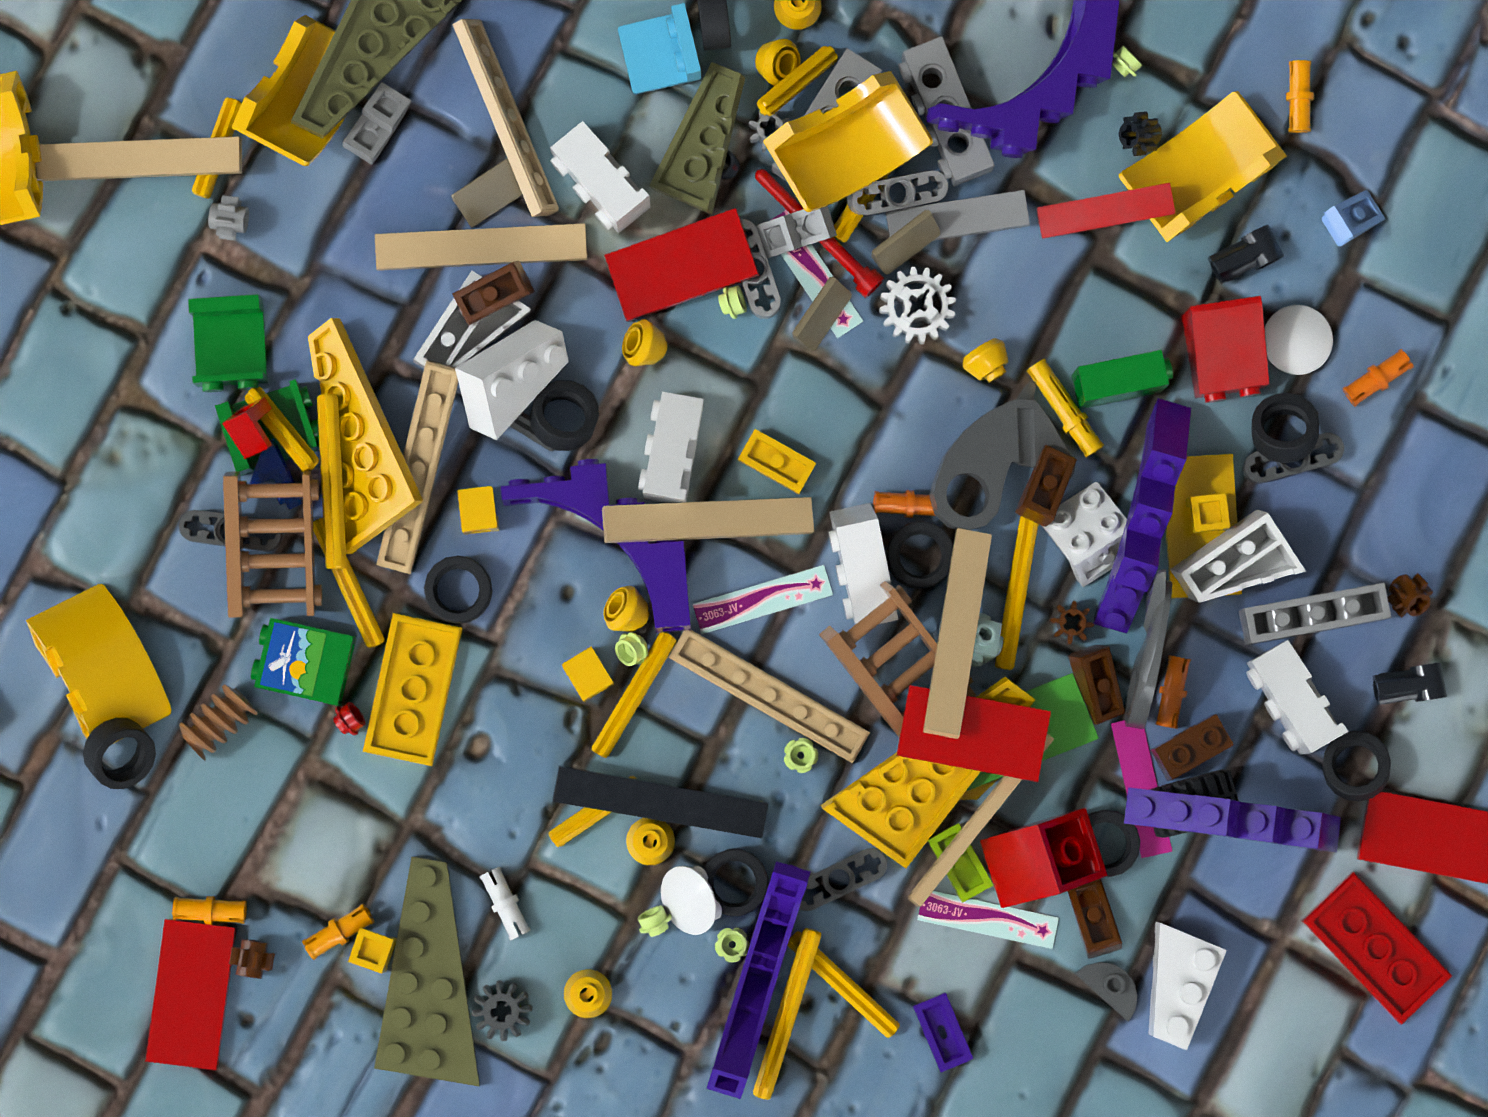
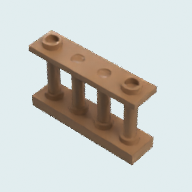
M312 470L303 472L302 483L247 484V481H241L240 471L226 472L223 476L228 618L243 617L245 607H251V604L306 603L307 616H314L316 606H322V585H315L313 501L319 500L318 479H312ZM303 497L304 518L248 519V516H242V502H247L248 498ZM304 532L305 553L250 555L249 551H243V537H248L249 534ZM305 568L306 588L251 590L250 586H244V572H250V569Z
M884 581L880 586L889 597L847 632L842 630L838 633L831 626H828L819 636L900 738L905 710L900 713L894 703L898 700L897 696L934 667L937 643L908 605L912 600L900 585L894 588ZM898 609L909 625L869 658L863 657L859 660L852 651L857 647L855 643ZM919 636L930 652L888 686L884 683L880 687L873 678L877 674L876 669ZM970 676L966 696L975 697L976 694L969 686L974 682Z

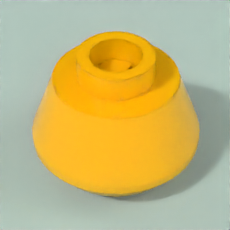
M774 0V12L779 22L785 27L793 30L806 29L819 18L821 0H804V3L802 0Z
M778 39L763 44L756 54V69L768 83L773 86L777 85L800 66V54L796 45L788 39Z
M646 319L633 323L628 328L623 339V356L631 366L653 365L661 360L667 351V342L664 334Z
M993 338L978 346L963 358V368L979 381L986 378L990 383L1007 372L1004 366L1009 362L1004 341Z
M630 585L620 587L610 595L603 613L607 627L613 631L633 632L642 628L647 623L649 618L648 604L635 587Z
M648 818L637 820L630 827L626 837V845L630 855L637 862L644 865H657L665 861L671 855L675 844L673 831L665 821ZM647 836L646 842H643V838ZM657 840V844L653 846L654 841Z
M580 970L574 973L566 982L564 987L565 1003L568 1009L579 1017H597L604 1013L611 1003V984L602 973L596 970ZM587 988L584 993H581L582 989ZM591 996L594 997L591 1001H588Z

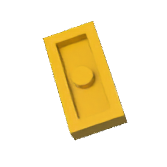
M754 429L738 457L739 462L798 495L816 465V462L757 429Z

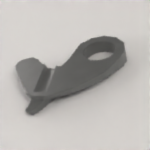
M1029 381L1015 400L987 412L974 421L960 434L942 457L932 482L929 497L934 514L947 527L956 530L957 528L973 530L986 526L999 511L1003 487L1011 463L1034 468L1045 444L1071 456L1050 418L1034 400L1036 384ZM1075 466L1071 474V477L1074 475ZM956 476H972L979 481L984 489V506L975 516H961L953 511L948 504L947 488L951 480Z
M1166 569L1157 571L1148 592H1146L1143 623L1146 637L1136 656L1131 672L1125 707L1126 727L1144 729L1149 716L1161 663L1171 603L1172 582L1166 580Z

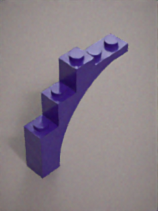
M1073 0L1070 22L1057 54L1039 78L1017 96L1004 103L979 109L939 103L928 108L926 122L938 124V130L945 132H958L959 129L970 130L973 137L991 138L990 149L1001 150L1004 157L1022 158L1023 154L1036 150L1039 120L1048 123H1059L1060 119L1072 115L1074 112L1076 86L1095 88L1097 84L1110 79L1119 0Z
M1160 398L1155 403L1147 423L1143 454L1132 503L1106 588L1094 614L1093 624L1127 634L1142 597L1150 588L1159 567L1161 539L1173 513L1175 485L1187 458L1191 407Z
M598 459L579 460L578 466H570L571 480L565 481L564 476H549L544 478L543 483L530 484L529 479H514L508 481V486H501V498L504 506L541 503L558 507L584 518L602 531H604L602 508L604 506L645 504V502H638L637 498L629 497L617 499L616 504L610 505L606 463L599 464ZM667 540L655 541L652 544H648V541L617 543L631 559L646 586L652 604L656 633L691 630L684 542Z
M1128 787L1124 824L1216 835L1337 853L1341 817L1320 812L1287 809L1224 798Z
M778 861L775 863L706 1089L738 1099L742 1097L811 871Z

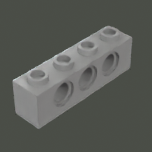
M942 36L903 51L902 63H899L898 67L905 84L909 82L912 84L915 95L911 96L918 116L924 114L927 120L928 108L939 103L972 109ZM930 73L935 74L939 77L941 84L937 88H928L923 84L922 77ZM927 123L929 127H926L933 139V143L930 146L931 148L937 146L942 158L937 160L940 172L944 175L945 179L950 178L953 187L993 171L995 165L984 138L971 136L970 130L959 129L958 132H945L938 130V124ZM952 138H961L966 142L967 149L962 153H955L949 148L948 141Z
M846 48L805 115L818 109L823 114L834 107H838L836 99L840 98V89L846 86L855 88L872 75L882 73L883 70ZM774 162L772 173L787 181L776 162Z
M1385 583L1239 610L1245 645L1391 618Z

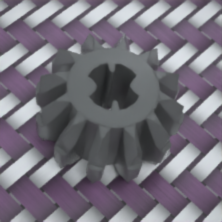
M498 980L496 982V994L488 984L483 987L484 993L489 998L488 1000L478 995L474 997V1001L484 1006V1008L472 1010L471 1015L474 1017L484 1016V1020L476 1025L477 1030L483 1029L488 1024L491 1028L487 1033V1038L492 1039L495 1036L496 1030L499 1029L500 1039L503 1042L508 1040L507 1028H510L514 1036L518 1037L521 1035V1031L515 1023L518 1022L528 1026L530 1020L520 1014L521 1012H531L533 1007L532 1005L520 1006L519 1002L526 999L528 993L524 991L515 997L513 994L517 989V983L512 982L508 991L504 992L503 980ZM499 1001L507 1002L505 1007L510 1005L512 1010L511 1013L506 1015L505 1020H499V1014L496 1017L493 1014V1009L499 1005Z

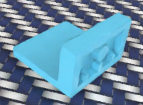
M685 3L671 6L670 15L618 27V34L633 94L637 95L701 80V69Z

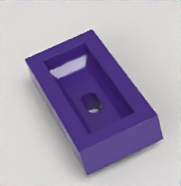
M946 992L912 1006L940 1073L973 1059ZM938 1026H944L947 1033L946 1038H941Z

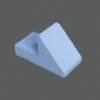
M1368 190L1333 206L1324 212L1325 215L1322 217V222L1338 246L1346 244L1385 220L1384 215Z

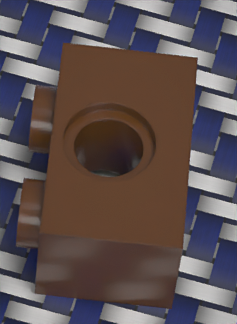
M1214 714L1150 749V752L1166 780L1169 781L1195 768L1234 744L1217 714Z

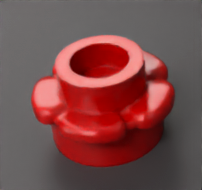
M351 702L342 707L337 706L335 708L337 715L333 720L337 728L343 734L358 735L359 729L366 725L361 711Z

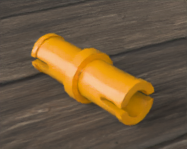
M1308 60L1289 61V92L1286 93V101H1289L1288 132L1291 133L1311 132L1310 101L1314 100V93L1310 92L1311 61Z
M207 896L206 899L174 897L172 908L173 920H200L208 925H213L214 921L245 924L247 901L215 900L214 896Z
M363 903L340 919H331L328 921L327 927L302 940V943L309 956L315 960L318 956L339 943L342 946L348 943L349 937L356 934L359 928H366L370 924H374L375 920L371 918L373 917L371 912Z

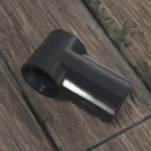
M1265 225L1243 236L1241 241L1209 256L1208 260L1215 277L1222 285L1254 268L1259 270L1284 257V254L1269 225Z
M1441 662L1410 667V670L1380 673L1379 675L1372 676L1373 692L1377 705L1409 700L1420 702L1447 697Z

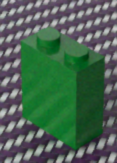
M1162 350L1078 366L1071 377L1078 408L1084 409L1161 393L1169 385V379L1173 378V371L1169 357L1163 358Z

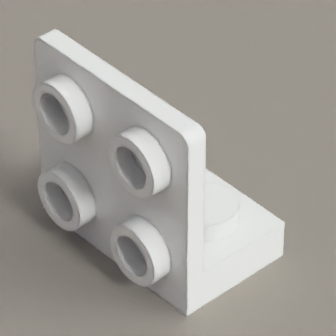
M1094 482L1060 504L1054 521L1048 526L1042 527L1068 559L1078 582L1082 587H1085L1112 569L1127 519L1100 484Z

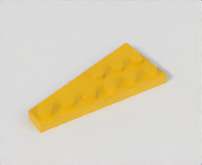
M330 318L308 336L314 378L320 382L321 394H335L338 397L346 554H352L422 503L423 498L341 319Z
M1006 676L976 696L977 698L1031 707L1035 701L1033 696ZM896 752L820 806L827 813L906 869L981 771L896 756Z

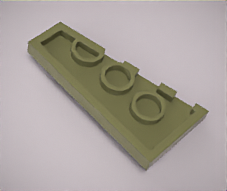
M711 62L649 185L654 191L709 214L713 213L745 82V77L741 73Z

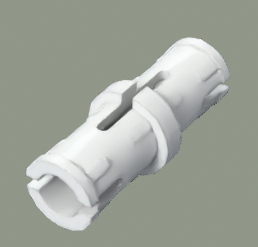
M497 867L491 870L497 885H494L488 872L479 877L494 903L491 906L493 912H498L511 941L519 937L513 924L514 922L517 923L522 935L531 931V929L528 927L516 903L519 901L517 895H512L501 867Z

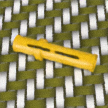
M1044 358L1030 367L1027 373L1035 381L1050 406L1064 424L1062 429L1065 433H1070L1084 456L1087 458L1101 449L1104 444L1088 423L1087 419L1089 417L1076 406L1046 359Z

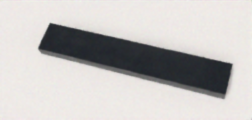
M558 765L552 797L553 802L756 838L763 837L769 805L768 802L560 765Z

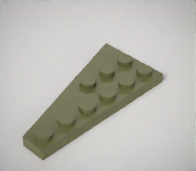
M351 0L291 123L323 139L462 0Z
M412 856L374 1069L480 1087L448 862Z

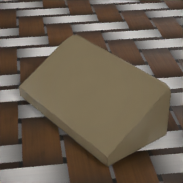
M507 158L452 194L451 198L470 227L474 228L523 194Z
M924 210L872 250V259L885 275L893 272L940 236V229L931 212Z
M833 276L829 277L793 330V339L812 351L816 350L851 299V292Z

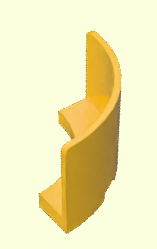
M307 15L295 20L286 40L273 61L278 66L277 70L271 78L263 76L256 87L244 97L231 128L303 166L310 165L330 142L346 116L323 139L292 124L291 120L335 30Z
M17 71L0 74V225L40 217L43 202V182L38 181L36 178L35 165L37 162H42L38 135L30 134L25 113L32 112Z
M892 71L872 75L863 83L836 99L838 107H834L823 114L818 109L803 117L788 121L763 140L806 212L826 207L867 187L932 145L933 139Z
M1234 91L1194 123L1160 146L1157 151L1151 152L1119 173V178L1128 190L1170 183L1176 214L1150 219L1165 241L1169 242L1194 226L1210 211L1214 212L1234 197L1231 190L1237 193L1249 183L1255 182L1287 157V155L1240 92Z
M97 584L26 620L35 647L41 653L55 677L61 676L70 693L66 697L86 739L96 727L114 718H128L138 723L142 728H145L171 714L170 703L144 646L121 607L103 584Z

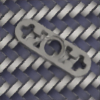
M935 170L881 179L847 196V204L855 214L872 215L937 202L947 194L948 181L941 172ZM928 177H930L931 181L938 184V188L932 190V196L930 191L915 192L914 186L927 184L929 181ZM897 182L901 183L906 189V196L900 203H895L889 196L890 187ZM862 190L867 195L880 193L881 200L869 201L867 209H865L864 204H858L857 198L863 194Z
M741 219L745 232L751 231L752 233L748 237L751 250L757 247L759 251L752 252L754 260L760 261L764 267V272L760 277L748 279L741 282L751 312L758 318L768 319L775 316L779 311L780 295L756 226L749 220ZM766 280L769 281L770 285H763L766 297H773L775 300L770 303L769 311H764L762 306L756 307L755 303L759 301L758 290L755 288L753 291H750L748 286H758Z

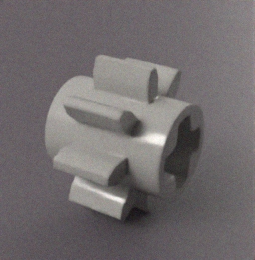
M759 110V121H749V127L757 130V133L750 137V142L755 143L759 141L762 144L763 153L767 150L763 142L767 138L764 136L765 130L763 128H767L769 124H774L776 131L783 124L790 121L789 118L781 120L778 117V111L772 116H764Z
M222 195L221 203L211 204L208 224L210 229L216 230V235L219 236V239L235 241L237 232L246 233L249 208L241 206L242 201L239 200V197Z

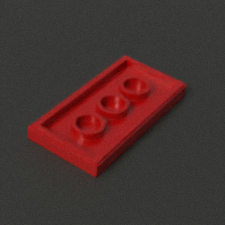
M737 208L604 255L627 322L760 276Z
M909 685L896 756L1038 782L1051 711L966 696L960 736L958 739L923 732L930 689Z
M1381 791L1375 797L1367 800L1357 859L1488 884V811Z
M1351 872L1301 920L1400 1025L1452 977L1449 971L1354 872Z
M164 919L145 1062L218 1070L232 968L229 960L231 949L235 945L237 927Z

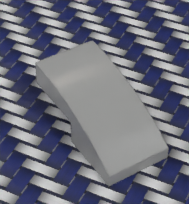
M381 82L364 106L361 117L343 140V147L372 165L396 130L409 108L411 100Z
M828 206L812 212H806L803 209L756 225L767 258L837 236Z

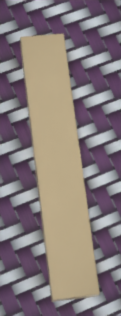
M461 19L452 25L531 216H550L558 212L559 207L482 21L480 19Z
M240 137L39 144L42 162L35 163L38 181L242 174V139Z
M584 223L375 234L377 271L501 265L509 264L513 261L540 263L587 260L586 225Z
M430 360L426 361L403 457L423 498V502L385 529L376 563L378 566L407 574L412 573L459 384L455 370L456 367Z
M811 497L615 505L602 508L605 543L812 534L814 532Z
M961 528L956 530L924 721V733L956 739L960 736L992 534Z
M693 630L683 631L668 657L850 763L854 762L870 734L867 730Z
M1048 733L1046 736L1044 751L1054 740V738L1051 737ZM1002 777L908 895L909 901L917 907L922 906L1022 779Z

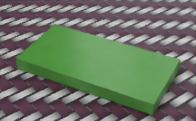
M1073 673L1026 691L1035 698L1031 708L1051 711L1047 733L1054 740L1044 751L1042 761L1099 739ZM980 772L966 791L1003 776Z

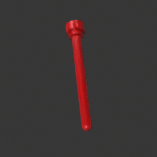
M759 169L755 172L756 181L790 214L803 210L802 205L765 169ZM834 237L819 241L854 277L853 282L857 285L855 289L864 298L869 297L885 280L876 269L871 270L868 266L864 268Z

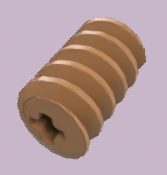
M224 684L222 686L225 694L224 698L216 694L211 695L215 705L213 708L204 703L200 705L204 714L203 717L191 713L190 718L193 723L191 727L182 722L179 723L183 738L204 761L206 757L203 749L211 753L217 750L214 739L223 744L227 742L224 730L236 734L238 732L236 720L245 725L249 723L246 711L254 715L259 714L237 688L233 689Z

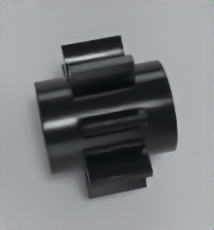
M1147 111L1134 112L1133 116L1124 117V123L1121 125L1118 133L1119 140L1123 145L1122 148L1132 149L1133 156L1146 155L1149 151H1157V144L1162 137V129L1158 123V118L1148 119Z

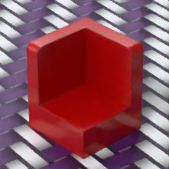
M265 397L240 408L222 423L244 459L258 454L271 446L270 440L258 423V420L272 409Z

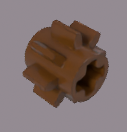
M1419 573L1413 579L1409 575L1404 574L1392 581L1389 587L1391 595L1387 598L1388 602L1392 605V609L1400 617H1403L1406 613L1414 617L1423 614L1429 608L1431 603L1429 596L1433 594V590Z
M1076 601L1071 602L1069 610H1065L1063 606L1058 605L1056 609L1060 616L1049 619V623L1057 624L1058 631L1054 633L1053 637H1059L1061 634L1066 636L1067 645L1072 644L1073 637L1076 635L1080 640L1085 641L1087 638L1083 630L1094 627L1092 622H1086L1085 615L1089 613L1090 609H1084L1082 612L1077 610ZM1066 614L1070 618L1075 615L1079 618L1080 621L1076 624L1079 629L1077 632L1073 628L1068 631L1064 628L1063 625L1067 622L1064 617Z
M242 939L240 948L232 947L229 964L237 965L236 975L262 979L264 970H272L275 953L267 952L268 943Z

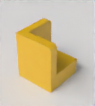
M491 486L457 490L461 528L464 535L500 531L495 509L494 491Z
M1226 493L1194 496L1185 500L1186 507H1190L1193 533L1216 530L1219 532L1230 528Z
M592 646L562 664L564 671L583 702L614 685Z
M361 927L359 928L348 962L381 974L385 973L397 938L387 937Z

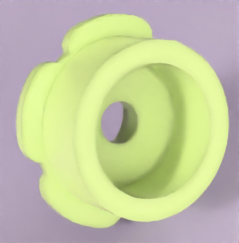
M1124 45L1117 52L1113 51L1115 59L1112 61V65L1124 77L1129 73L1136 77L1137 74L1135 72L1142 66L1139 60Z
M738 285L731 288L724 287L723 294L718 295L721 310L724 315L730 314L733 319H737L739 314L747 312L743 292Z
M624 633L615 645V653L618 659L627 666L640 665L648 656L647 643L643 637L636 633Z
M799 738L798 741L792 740L784 749L786 753L784 757L786 766L791 770H797L799 773L810 771L812 765L818 761V750L813 747V742L809 739ZM799 752L804 753L803 759L797 757Z
M663 906L650 908L637 918L641 925L639 931L641 933H649L650 937L657 936L669 928L668 922L672 916L665 912Z
M737 927L734 929L725 928L717 935L718 941L715 943V950L720 957L723 956L727 962L733 963L738 962L741 959L740 957L747 955L750 943L746 939L747 934L742 929ZM734 941L736 946L730 948L729 942Z

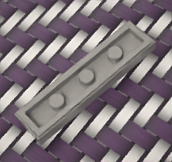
M1025 190L886 212L889 237L924 210L931 212L940 229L941 234L935 240L1028 227L1030 225Z

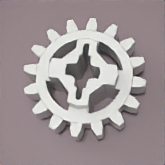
M911 267L910 276L906 277L901 271L897 272L898 283L888 280L886 286L891 292L881 293L880 299L887 302V305L880 307L879 312L889 315L883 324L885 327L891 325L896 327L893 333L895 338L904 333L906 334V343L909 344L912 337L917 336L919 343L924 344L928 334L932 339H938L937 328L947 331L949 325L944 319L954 318L955 312L948 309V306L955 304L956 298L946 296L952 287L950 284L944 286L939 284L942 279L941 274H938L933 279L929 277V268H925L923 274L918 275L916 268ZM913 283L925 284L922 289L911 290L907 287V285ZM935 293H937L941 302L940 313L933 307L932 298ZM927 294L923 305L925 312L919 309L908 317L912 306L910 300L917 302ZM895 298L902 304L903 314L900 318L895 313ZM922 321L929 325L924 328L910 327L912 323Z

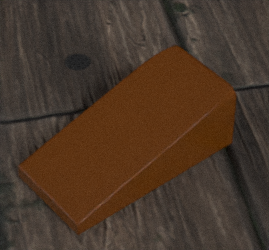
M513 261L452 293L467 324L471 325L531 295L535 291L520 261Z
M1045 444L1022 493L1015 513L1045 527L1054 521L1077 459Z
M1092 645L1069 654L1068 657L1072 671L1094 724L1098 725L1125 714L1110 647Z
M1101 878L1067 891L1088 959L1122 949V941Z

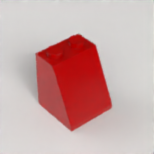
M1261 296L1189 307L1182 315L1195 399L1204 397L1205 403L1226 400V394L1239 392L1240 398L1260 395V389L1269 385Z
M1086 807L1007 830L980 840L1001 908L1058 895L1108 876Z

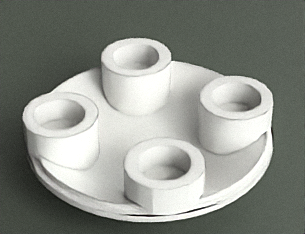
M1304 305L1284 307L1273 314L1265 325L1267 358L1276 368L1285 373L1293 375L1311 373L1321 367L1331 353L1333 345L1331 327L1324 316L1311 307Z
M677 866L666 873L661 884V899L665 912L672 916V923L683 932L692 935H699L708 931L714 921L721 917L722 908L715 899L714 892L708 883L706 871L699 866L693 868Z

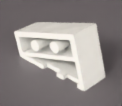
M583 121L550 147L551 153L554 156L550 160L552 165L563 177L567 173L576 182L572 188L585 204L591 200L599 210L595 213V216L607 230L613 227L619 234L651 208L649 194L643 188L639 189L629 177L630 173L623 165L620 166L607 147Z
M471 271L460 289L483 277ZM453 298L418 351L413 362L423 369L427 360L457 367L484 350L527 316L531 309L517 301L468 325Z
M534 320L455 368L469 428L495 440L505 432L569 362L562 331Z
M662 392L661 400L654 399L651 420L656 421L654 435L648 434L644 455H649L650 457L648 468L641 470L638 486L639 490H643L644 499L664 503L687 502L704 399Z
M871 503L829 512L833 531H829L832 551L838 552L841 563L840 565H835L840 586L846 585L848 598L842 599L846 619H853L855 624L889 598L880 584L886 581L891 585L879 521ZM897 610L879 624L898 620Z
M1255 510L1170 569L1188 598L1199 603L1238 592L1250 586L1272 582L1274 579L1306 572L1269 513L1261 510Z
M1289 640L1276 645L1247 662L1250 670L1246 674L1256 690L1261 688L1268 699V701L1264 702V705L1274 721L1278 719L1281 721L1286 730L1282 733L1283 738L1292 751L1298 750L1300 755L1313 753L1348 732L1343 722L1337 725L1327 708L1330 706L1329 701L1325 695L1320 696L1311 680L1312 675Z
M1155 922L1149 1035L1182 1049H1188L1227 950L1165 924Z

